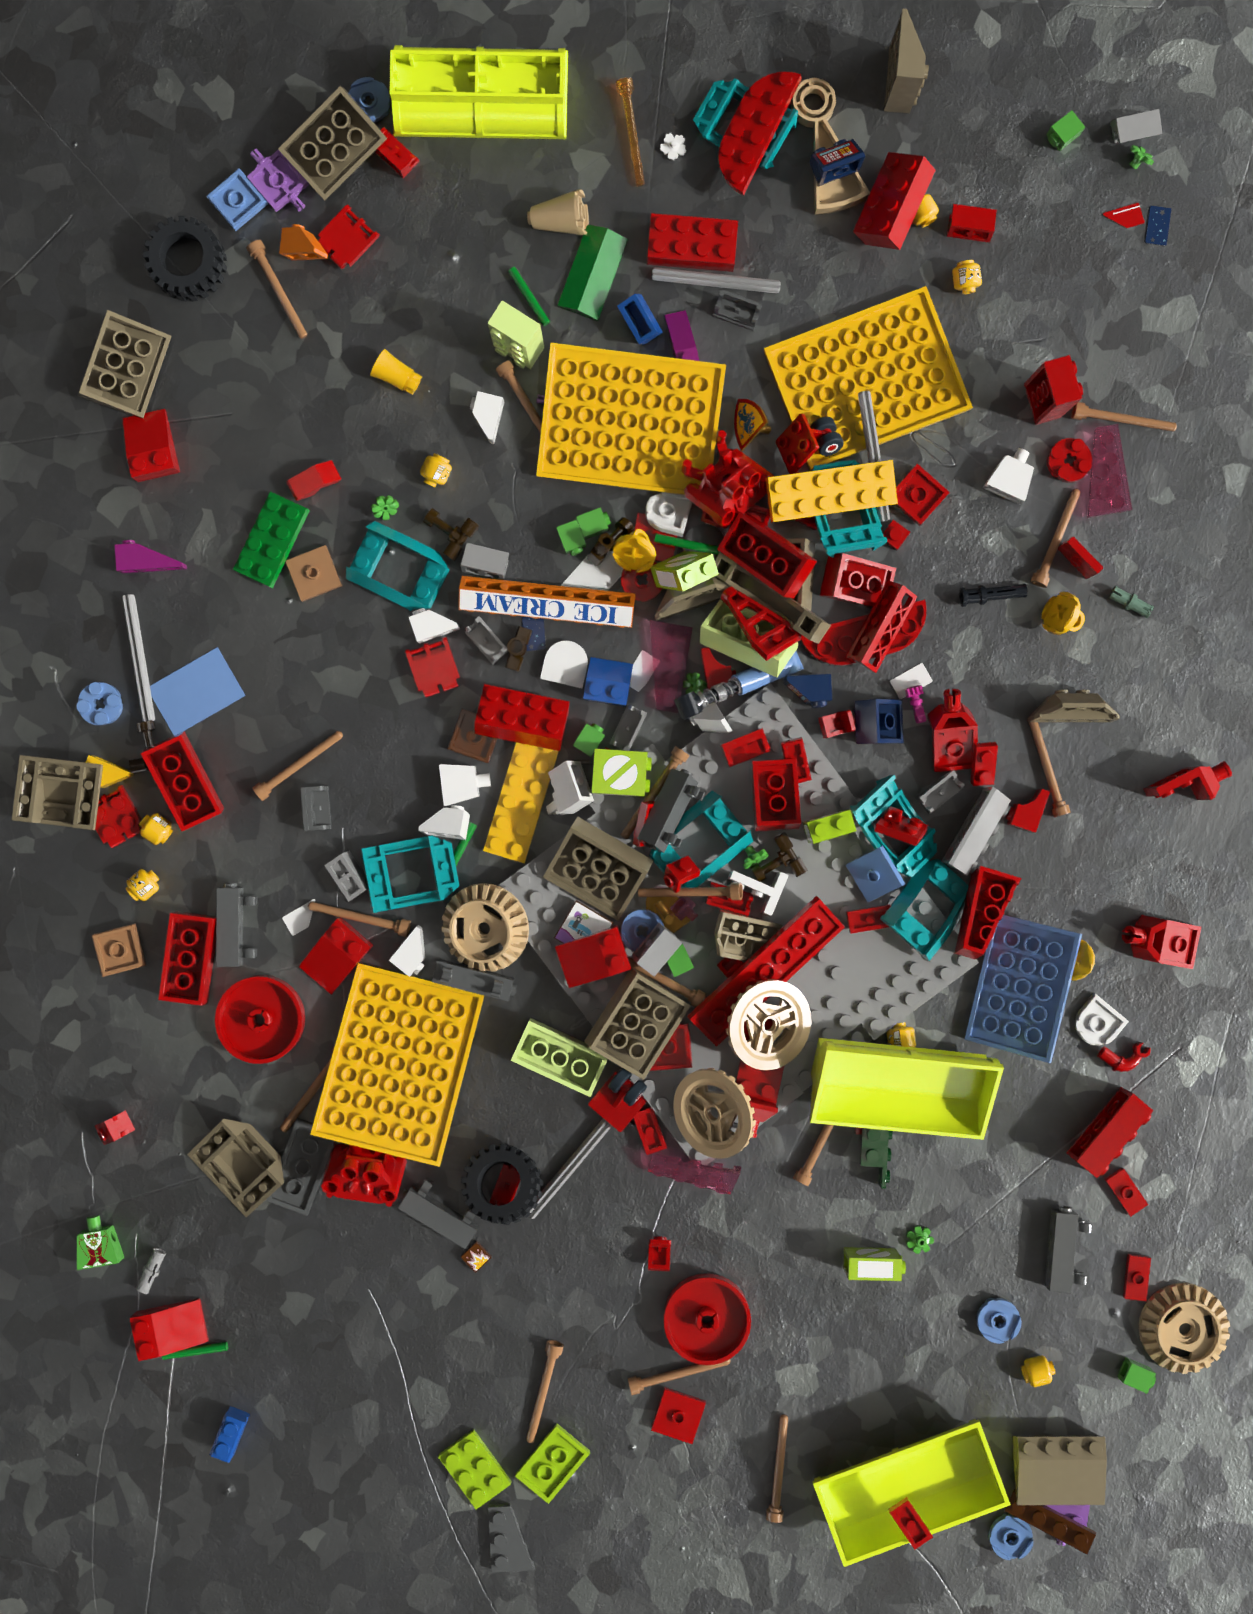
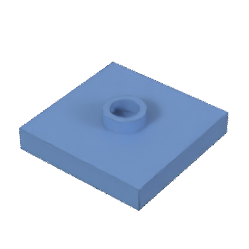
M240 168L206 196L235 231L240 229L269 204Z
M883 845L846 864L867 902L875 900L905 884Z

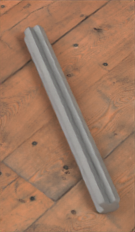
M654 267L652 270V280L776 294L779 293L781 285L779 280Z
M862 391L858 393L868 462H881L871 392ZM888 505L876 507L880 522L890 520Z
M127 594L122 596L141 717L143 722L155 721L136 599L134 594Z
M604 1118L541 1191V1198L538 1197L536 1200L538 1205L536 1209L532 1208L529 1211L531 1214L528 1217L535 1219L609 1131L612 1125Z

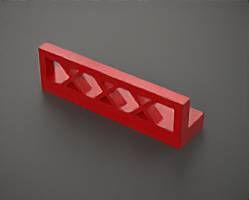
M888 580L852 645L847 658L877 673L918 596L904 585ZM904 595H907L908 599L902 606L901 601ZM896 614V621L891 625V619ZM883 634H886V640L881 644L880 639ZM875 653L876 658L873 664H870L869 660L872 654Z

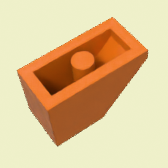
M293 224L291 227L282 228L279 254L292 261L327 259L328 254L312 233L305 230L304 226Z

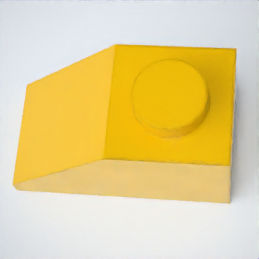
M88 755L85 762L103 765L100 788H106L134 775L130 770L94 755Z

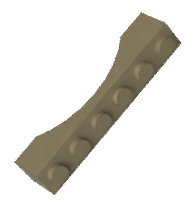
M720 552L715 560L719 573L717 575L718 578L786 619L791 624V628L810 641L820 643L831 626L829 623L792 598L783 597Z

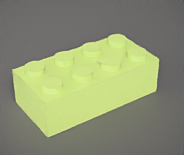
M501 301L488 322L494 347H496L495 351L504 357L508 355L513 358V362L523 369L526 366L531 370L544 349L541 326L506 302Z
M721 599L700 628V644L776 678L798 648L797 642L766 661L751 646L730 608ZM747 608L740 611L746 619L757 614V612ZM765 620L754 625L756 632L760 636L775 628Z
M530 1018L511 1061L589 1097H591L608 1060L591 1050L585 1042Z

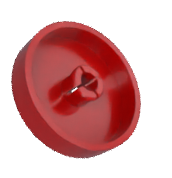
M255 975L233 984L222 995L215 1013L216 1032L224 1048L234 1057L253 1064L273 1062L286 1055L300 1040L305 1026V1010L298 993L287 982L269 975ZM257 1014H262L264 1017L263 1025L257 1023Z
M711 1273L690 1276L681 1281L671 1291L665 1303L663 1317L667 1339L672 1348L681 1357L695 1364L715 1365L731 1359L743 1348L750 1334L751 1314L746 1297L734 1282L723 1276ZM702 1316H713V1319L709 1323H704Z

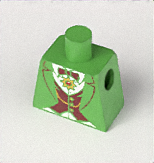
M100 1215L87 1217L88 1229L82 1230L77 1234V1270L119 1263L124 1259V1254L114 1226L101 1227Z

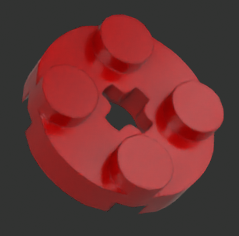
M1066 438L1058 441L1051 448L1047 457V467L1051 475L1066 483L1080 480L1092 466L1090 449L1081 439ZM1067 455L1074 457L1073 466L1064 462Z
M633 569L631 571L622 570L621 585L624 593L635 594V601L647 602L657 597L661 592L662 588L656 587L651 569L644 572H636L637 570ZM647 575L646 580L648 583L646 585H639L637 576Z

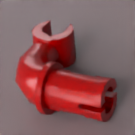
M1143 1042L1135 1043L1133 1054L1125 1059L1104 1046L1098 1052L1097 1057L1111 1066L1113 1071L1128 1072L1139 1064L1142 1057L1145 1058L1150 1055L1151 1048L1146 1047L1140 1053V1047L1143 1045Z

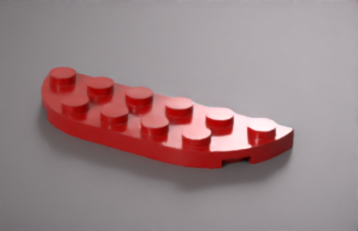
M776 72L756 81L743 96L722 138L719 147L721 172L728 185L743 196L802 79L801 74L795 72Z
M925 600L914 602L886 655L906 648L918 637L926 620L927 609ZM869 614L830 624L831 626L819 644L810 641L803 635H801V642L813 657L824 663L836 666L857 663L848 659L847 655ZM896 614L891 619V625L896 621ZM883 634L880 639L881 644L886 640V634ZM875 653L872 654L870 659L876 658Z

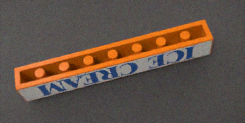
M462 576L459 610L632 628L635 594L469 576Z

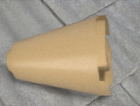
M574 190L531 206L530 211L527 212L528 224L532 225L533 229L587 235L584 229L589 224L587 204L582 202V198H585L583 190Z

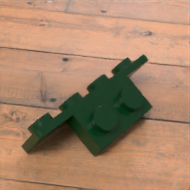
M862 1128L860 1166L879 1167L878 1185L881 1189H886V1183L890 1182V1170H887V1161H891V1148H888V1140H892L893 1131Z

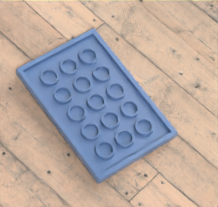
M1003 915L985 952L965 1040L1051 1063L1082 934Z

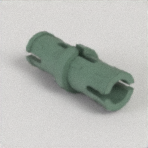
M1116 585L1108 598L1124 605L1125 609H1131L1145 618L1150 616L1151 612L1149 611H1153L1154 608L1153 605L1138 599L1136 594L1133 593L1131 595Z

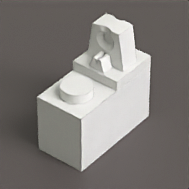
M565 761L548 772L555 791L552 793L554 801L546 806L548 815L574 814L594 801L580 761Z

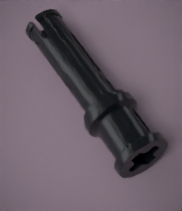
M1024 583L991 588L979 585L978 588L972 589L961 587L959 590L960 604L962 607H966L967 604L974 603L984 605L987 601L1025 598L1028 594L1027 585Z

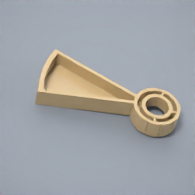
M809 78L802 81L798 85L791 103V110L793 108L798 110L797 121L803 126L813 128V152L821 147L826 149L833 147L839 141L828 123L836 104L835 91L827 81L820 78ZM809 94H817L822 98L824 105L818 110H810L805 106L804 98ZM859 173L850 174L822 186H818L814 176L815 215L842 211L867 200L870 191Z

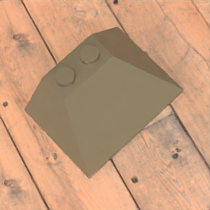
M20 755L12 820L95 830L103 765Z
M223 1119L187 1154L245 1217L249 1216L284 1183L281 1156L248 1123Z

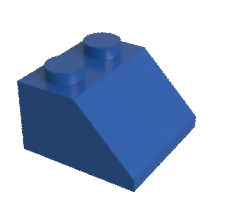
M591 657L583 699L626 707L633 664Z

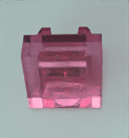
M689 896L680 897L670 908L681 921L685 916L691 921L698 916L693 910L696 904Z

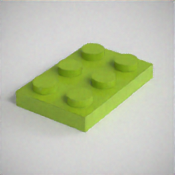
M556 1423L518 1469L515 1477L549 1504L589 1456L590 1450Z
M474 1429L438 1455L440 1461L475 1509L481 1507L512 1483Z

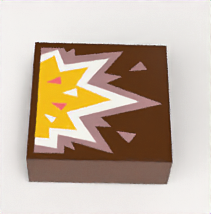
M476 1241L461 1255V1258L476 1273L492 1256Z

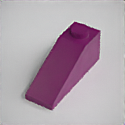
M686 310L666 314L665 321L674 358L699 361Z
M134 540L121 541L122 544H115L116 571L122 574L187 569L186 564L137 544Z

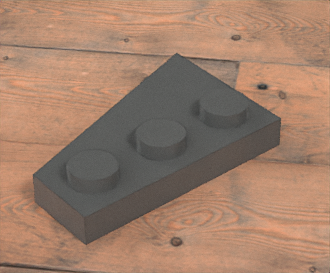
M489 1504L491 1573L535 1571L533 1560L530 1558L526 1542L523 1540L511 1504Z

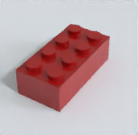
M888 152L853 230L865 245L896 250L901 249L936 171L925 156Z
M651 213L647 265L733 272L738 220Z
M1070 355L1043 362L1024 383L1035 425L1061 418L1082 399L1083 387L1077 381V366L1075 361L1071 360Z
M739 512L717 548L718 551L780 595L793 599L817 563V560L751 514Z
M484 684L475 719V734L560 751L569 714L570 701Z
M185 731L143 750L141 755L181 831H185L223 812L224 807Z
M177 911L170 913L158 1000L200 1006L208 1003L216 946L217 917Z
M1120 1087L1066 1154L1098 1178L1108 1171L1111 1161L1117 1159L1122 1154L1125 1144L1131 1142L1136 1137L1140 1126L1145 1125L1151 1119V1113L1154 1110L1135 1094Z

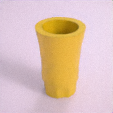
M386 349L381 352L370 373V376L383 380L402 391L405 390L411 395L417 390L422 376L414 372V369L402 363Z

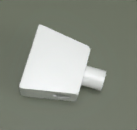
M1017 448L1014 457L1005 455L983 488L1021 505L1026 500L1034 470L1033 466L1025 463L1029 452Z
M439 765L444 806L479 797L480 787L491 786L490 774L477 775L476 766Z

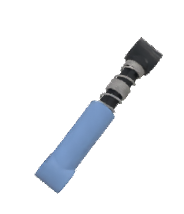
M795 651L777 678L752 667L732 675L727 683L721 682L712 686L710 690L705 689L703 693L690 692L676 698L674 702L682 720H685L703 712L702 710L713 702L724 701L728 696L733 697L735 693L739 696L744 695L778 679L803 670L804 667L797 651Z

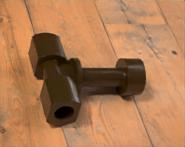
M432 508L425 516L423 523L429 527L435 525L449 535L447 540L450 543L443 553L455 561L463 550L461 548L468 537H473L480 526L470 518H467L461 528L458 526L452 528L439 518L440 513Z
M622 517L615 523L616 529L610 535L604 533L599 537L587 557L594 566L600 565L607 553L613 551L614 543L619 537L629 535L634 530L633 524L627 518Z
M518 626L515 638L510 639L507 644L509 656L505 668L517 672L520 671L524 659L522 656L527 651L526 645L529 644L532 630Z
M154 721L137 723L138 733L143 734L145 749L153 746L151 731L155 730ZM143 758L129 760L131 773L149 771Z
M786 832L773 838L780 849L777 852L779 857L762 867L756 864L750 868L759 882L767 879L765 874L782 864L785 867L790 866L796 877L808 871L799 856L797 857L793 851V844Z

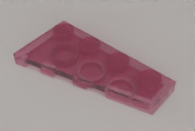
M1118 424L1094 429L1087 518L1132 510Z
M650 620L656 710L678 713L674 700L681 697L693 628Z
M652 1154L647 1172L659 1177L672 1178L677 1182L690 1183L698 1188H708L720 1194L731 1195L740 1176L741 1166H734L733 1169L723 1168V1164L720 1163L707 1166L702 1165L699 1160L692 1159V1161L682 1162V1159L679 1157Z

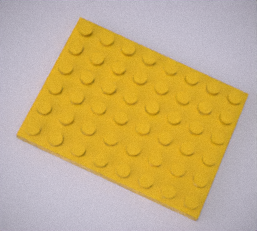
M926 286L776 343L763 350L791 423L799 414L805 415L810 426L819 418L831 417L836 424V432L843 439V447L833 455L823 456L817 450L806 461L809 471H813L816 465L834 463L867 450L858 399L859 392H871L879 445L973 408Z
M551 343L536 476L686 495L684 490L688 484L697 483L700 485L702 481L687 477L682 473L683 461L689 459L692 462L691 466L700 470L706 468L710 463L713 464L726 364Z
M358 963L310 1135L440 1167L484 995Z

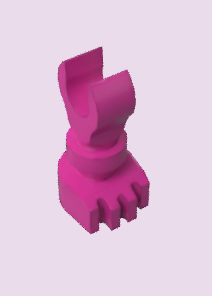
M922 685L904 689L906 698L911 697L910 705H913L916 723L926 722V715L921 704L923 699L919 696L924 694Z

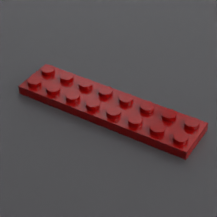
M815 896L687 1017L717 1047L729 1036L723 1027L728 1022L727 1018L732 1013L730 1008L732 1004H736L740 993L743 994L747 991L746 988L748 986H754L761 980L768 981V979L787 982L842 931L845 926L821 899ZM771 996L763 998L762 1002H765Z

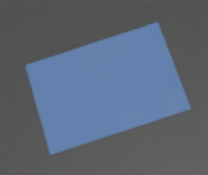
M218 647L150 686L151 696L173 735L187 730L246 696Z

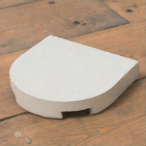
M658 493L651 496L647 501L646 519L658 531L683 537L692 502L682 494Z
M560 641L552 645L545 655L540 679L583 689L588 667L587 655L583 648L572 641Z
M1093 993L1077 1013L1075 1028L1083 1041L1098 1046L1112 1042L1129 1021L1097 994Z

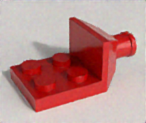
M953 688L952 695H950V689H946L943 692L944 704H939L927 714V719L932 728L934 772L971 769L974 743H978V725L970 709L961 703V691Z
M1225 761L1212 768L1205 766L1185 767L1143 788L1146 796L1165 798L1174 793L1173 789L1185 788L1190 785L1197 800H1212L1216 797L1220 788L1219 782L1231 777L1232 771Z
M1141 915L1135 927L1126 926L1123 929V932L1130 933V936L1122 935V939L1125 943L1131 944L1133 957L1193 969L1201 932L1200 926Z
M740 1059L735 1082L738 1085L742 1084L746 1096L749 1095L751 1099L749 1101L750 1107H754L755 1113L752 1114V1117L755 1119V1126L752 1128L754 1131L752 1138L757 1137L759 1123L766 1121L778 1112L776 1103L785 1065L773 1070H759L745 1064Z

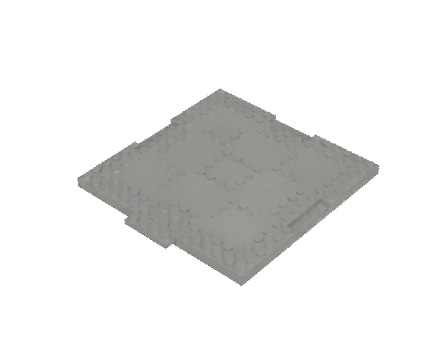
M770 683L725 716L732 732L705 731L681 750L690 756L685 763L679 764L675 770L685 769L693 774L692 777L698 782L697 787L701 789L700 791L705 792L704 797L711 791L722 796L720 799L746 831L751 832L753 842L749 846H753L756 852L765 849L768 853V858L759 864L760 867L779 857L777 852L780 849L773 838L783 832H786L792 842V849L796 856H799L808 871L798 877L795 876L790 866L785 867L784 864L765 874L767 879L761 883L770 887L777 872H782L789 876L772 916L760 913L767 896H764L762 899L754 895L749 916L775 922L783 927L817 896L845 926L842 931L787 981L805 997L811 1013V1028L807 1042L801 1052L784 1067L776 1103L779 1112L804 1093L803 1091L813 1084L811 1070L818 1038L866 1043L876 1040L979 962L977 959H971L954 953L958 938L955 930L952 931L930 961H927L890 927L850 934L846 915L847 911L891 905L911 877H907L899 872L905 882L903 886L875 900L866 901L846 867L847 863L874 850L850 806L857 805L858 801ZM763 728L770 746V752L729 768L720 745ZM802 737L812 780L798 783L801 823L841 810H851L857 831L815 844L808 843L803 824H801L799 829L755 831L752 761L784 760L780 742ZM653 744L642 751L648 752V757L652 758L651 771H647L646 779H650V790L671 761V758L665 761ZM592 794L594 801L589 805L595 811V814L588 818L586 822L650 858L651 848L646 846L638 847L632 844L634 831L628 839L621 836L622 831L645 797ZM691 797L684 813L699 800ZM703 814L699 815L676 834L678 839L683 840L680 847L675 848L672 846L681 858L689 856L700 870L729 848ZM877 832L881 840L890 849V851L896 857H899L893 850V848L890 846V844L887 842L885 837L881 833ZM565 835L498 886L512 893L522 904L529 922L528 942L593 1027L629 970L569 988L555 946L563 943L554 939L576 900L613 921L612 927L617 925L621 935V926L626 916L635 910L646 909L647 897H639L637 889L620 920L617 921L543 878L566 837ZM745 849L698 887H710L711 882L724 886L731 885L732 881L727 879L730 871H736L757 880L750 868L744 869L743 864H745L744 860L749 857ZM654 861L639 888H669L664 882L663 872ZM744 887L743 891L745 892H752L751 889H748L746 887ZM922 888L913 903L906 910L934 936L946 921V918L924 888ZM707 896L678 897L696 915L694 919L674 933L683 943L694 968L674 977L666 962L659 973L692 991L693 989L696 991L699 989L705 992L704 1001L727 979L717 967V964L725 957L717 955L714 934L718 914L722 908L706 904ZM638 926L639 931L637 934L646 937L649 930L648 927ZM625 946L627 955L631 957L635 951ZM652 979L653 981H655L671 993L675 994L688 1004L691 1003L687 1001L688 998H686L685 996L675 992L674 990ZM771 996L764 1003L779 1005L780 999ZM691 1005L680 1024L689 1023L693 1067L649 1071L644 1080L632 1074L630 1079L634 1084L641 1080L647 1085V1089L642 1095L700 1171L716 1158L708 1157L695 1150L681 1134L675 1120L673 1108L676 1089L687 1075L702 1068H714L715 1071L722 1070L725 1071L727 1076L732 1075L736 1078L740 1058L733 1053L734 1050L728 1042L730 1040L729 1036L716 1047L687 1017L695 1009ZM782 1031L781 1034L776 1038V1040L773 1042V1044L780 1038V1036L782 1035L783 1031ZM708 1085L709 1091L724 1092L716 1086ZM711 1107V1114L713 1117L718 1118V1111ZM738 1115L731 1128V1131L734 1133L738 1126Z

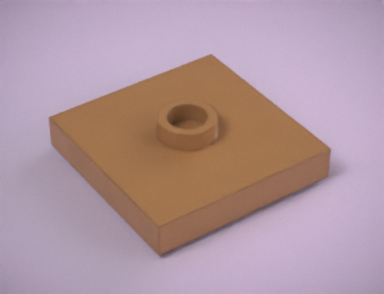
M326 545L286 560L287 567L302 602L342 587Z
M136 924L92 935L102 977L146 966Z

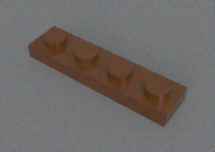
M1015 1489L1013 1490L1009 1499L1011 1505L1006 1507V1512L1088 1554L1096 1536L1095 1531L1046 1505H1016Z

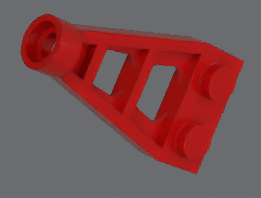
M728 587L721 594V600L730 608L751 646L766 661L801 640V634L791 628V624L786 619L742 592H738L734 587ZM749 607L757 612V614L746 619L740 611ZM765 620L775 627L760 636L756 632L754 625Z

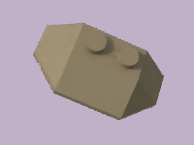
M714 576L683 592L667 589L654 616L655 622L716 602L721 599L723 591L731 586Z
M1056 690L1054 694L1048 696L1027 720L1028 722H1114L1119 720L1120 716L1098 693H1090V690H1077L1076 693H1069L1068 690Z
M720 909L714 929L717 955L747 961L782 928V925Z

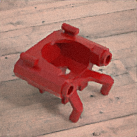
M720 430L716 439V446L720 455L717 464L714 466L710 463L706 468L700 470L692 467V462L689 459H685L682 465V473L687 477L702 481L700 485L697 483L688 484L684 490L685 497L710 515L713 521L725 529L730 523L734 522L739 512L745 513L767 493L765 478L775 476L737 448L727 449L725 442L727 434L724 430ZM729 476L725 481L722 482L724 477Z
M341 1143L335 1145L332 1150L321 1188L328 1198L335 1196L337 1198L376 1204L386 1203V1206L391 1207L392 1203L397 1199L407 1160L402 1157L353 1145L347 1146Z

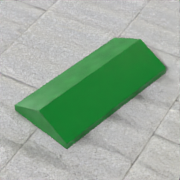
M588 224L585 230L587 235H583L557 306L598 321L628 239L608 228Z

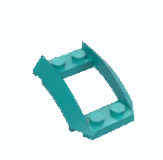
M734 78L733 81L724 82V80L715 81L693 118L702 136L720 147L723 136L714 130L732 97L741 102L749 89L740 83L738 79ZM787 108L759 167L764 169L774 167L772 161L791 128H796L797 109L793 108L791 110Z
M856 460L816 465L813 471L860 464ZM876 507L859 509L863 525L830 530L826 515L814 516L826 553L833 558L837 553L871 548L874 551L887 543L888 540L883 536L881 530L882 525Z
M373 521L367 525L368 531L350 568L346 566V579L410 611L422 608L430 609L450 570L440 553L379 522ZM389 540L428 559L410 597L371 578Z
M889 775L876 781L877 786L857 805L850 806L864 835L874 849L883 845L896 869L907 877H913L937 853V843H933V834L936 830L928 826L927 832L916 846L910 845L899 857H896L884 844L877 832L874 831L875 829L871 823L888 807L902 810V816L922 820L910 805L902 789H898L894 781L896 779L895 775Z
M714 791L709 792L703 797L702 801H698L683 814L674 834L676 835L699 815L703 814L729 848L700 870L698 877L681 884L680 888L698 887L753 842L751 832L746 831L720 799L722 796ZM669 844L664 853L651 848L649 854L663 874L665 873L666 865L681 859Z
M431 835L361 849L373 913L441 901L460 886L452 843ZM429 847L437 890L393 898L385 855Z
M934 859L928 861L910 878L891 904L889 910L880 919L927 961H930L959 922L963 914L969 885L941 860ZM927 880L955 904L935 936L906 911L918 896Z

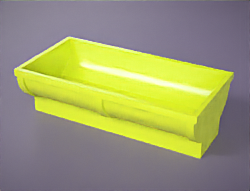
M395 45L394 49L390 50V97L392 100L393 135L398 137L567 139L568 50L565 48H558V50L490 49L483 46H477L476 48H433Z
M818 1038L811 1070L813 1084L810 1123L984 1140L1004 1067L997 1058H987L985 1054Z
M972 1419L967 1424L900 1449L898 1447L894 1448L892 1452L822 1478L820 1476L816 1477L812 1481L844 1567L910 1543L888 1510L906 1497L932 1534L1011 1505L979 1419Z

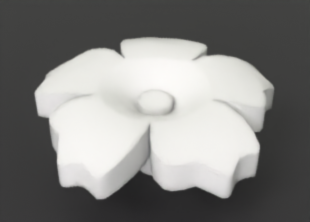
M671 133L666 134L664 143L660 144V151L664 155L668 154V159L670 160L677 159L678 155L684 156L686 153L685 145L683 144L685 138H683V135H676L674 138Z

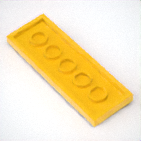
M893 460L765 478L771 522L898 504Z
M516 742L483 851L525 864L551 780L548 772L554 769L559 751Z

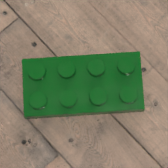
M270 492L233 570L273 589L310 510Z

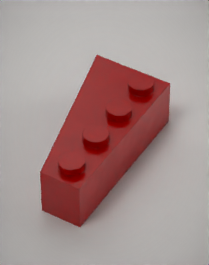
M979 866L974 870L969 882L955 954L971 959H977L984 955L996 931L995 929L1014 895L1015 888L1019 885L1022 878L983 866Z

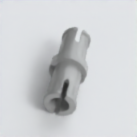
M153 1248L147 1264L142 1268V1276L135 1288L138 1292L143 1294L149 1293L155 1277L160 1273L159 1268L166 1255L164 1250Z

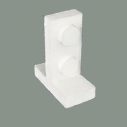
M730 871L727 879L732 882H741L743 889L744 887L751 889V894L762 899L764 896H767L760 913L772 916L789 875L777 872L771 887L736 871Z

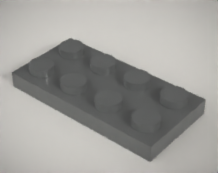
M297 1118L281 1160L284 1183L267 1198V1201L308 1216L335 1141L310 1135L313 1123Z

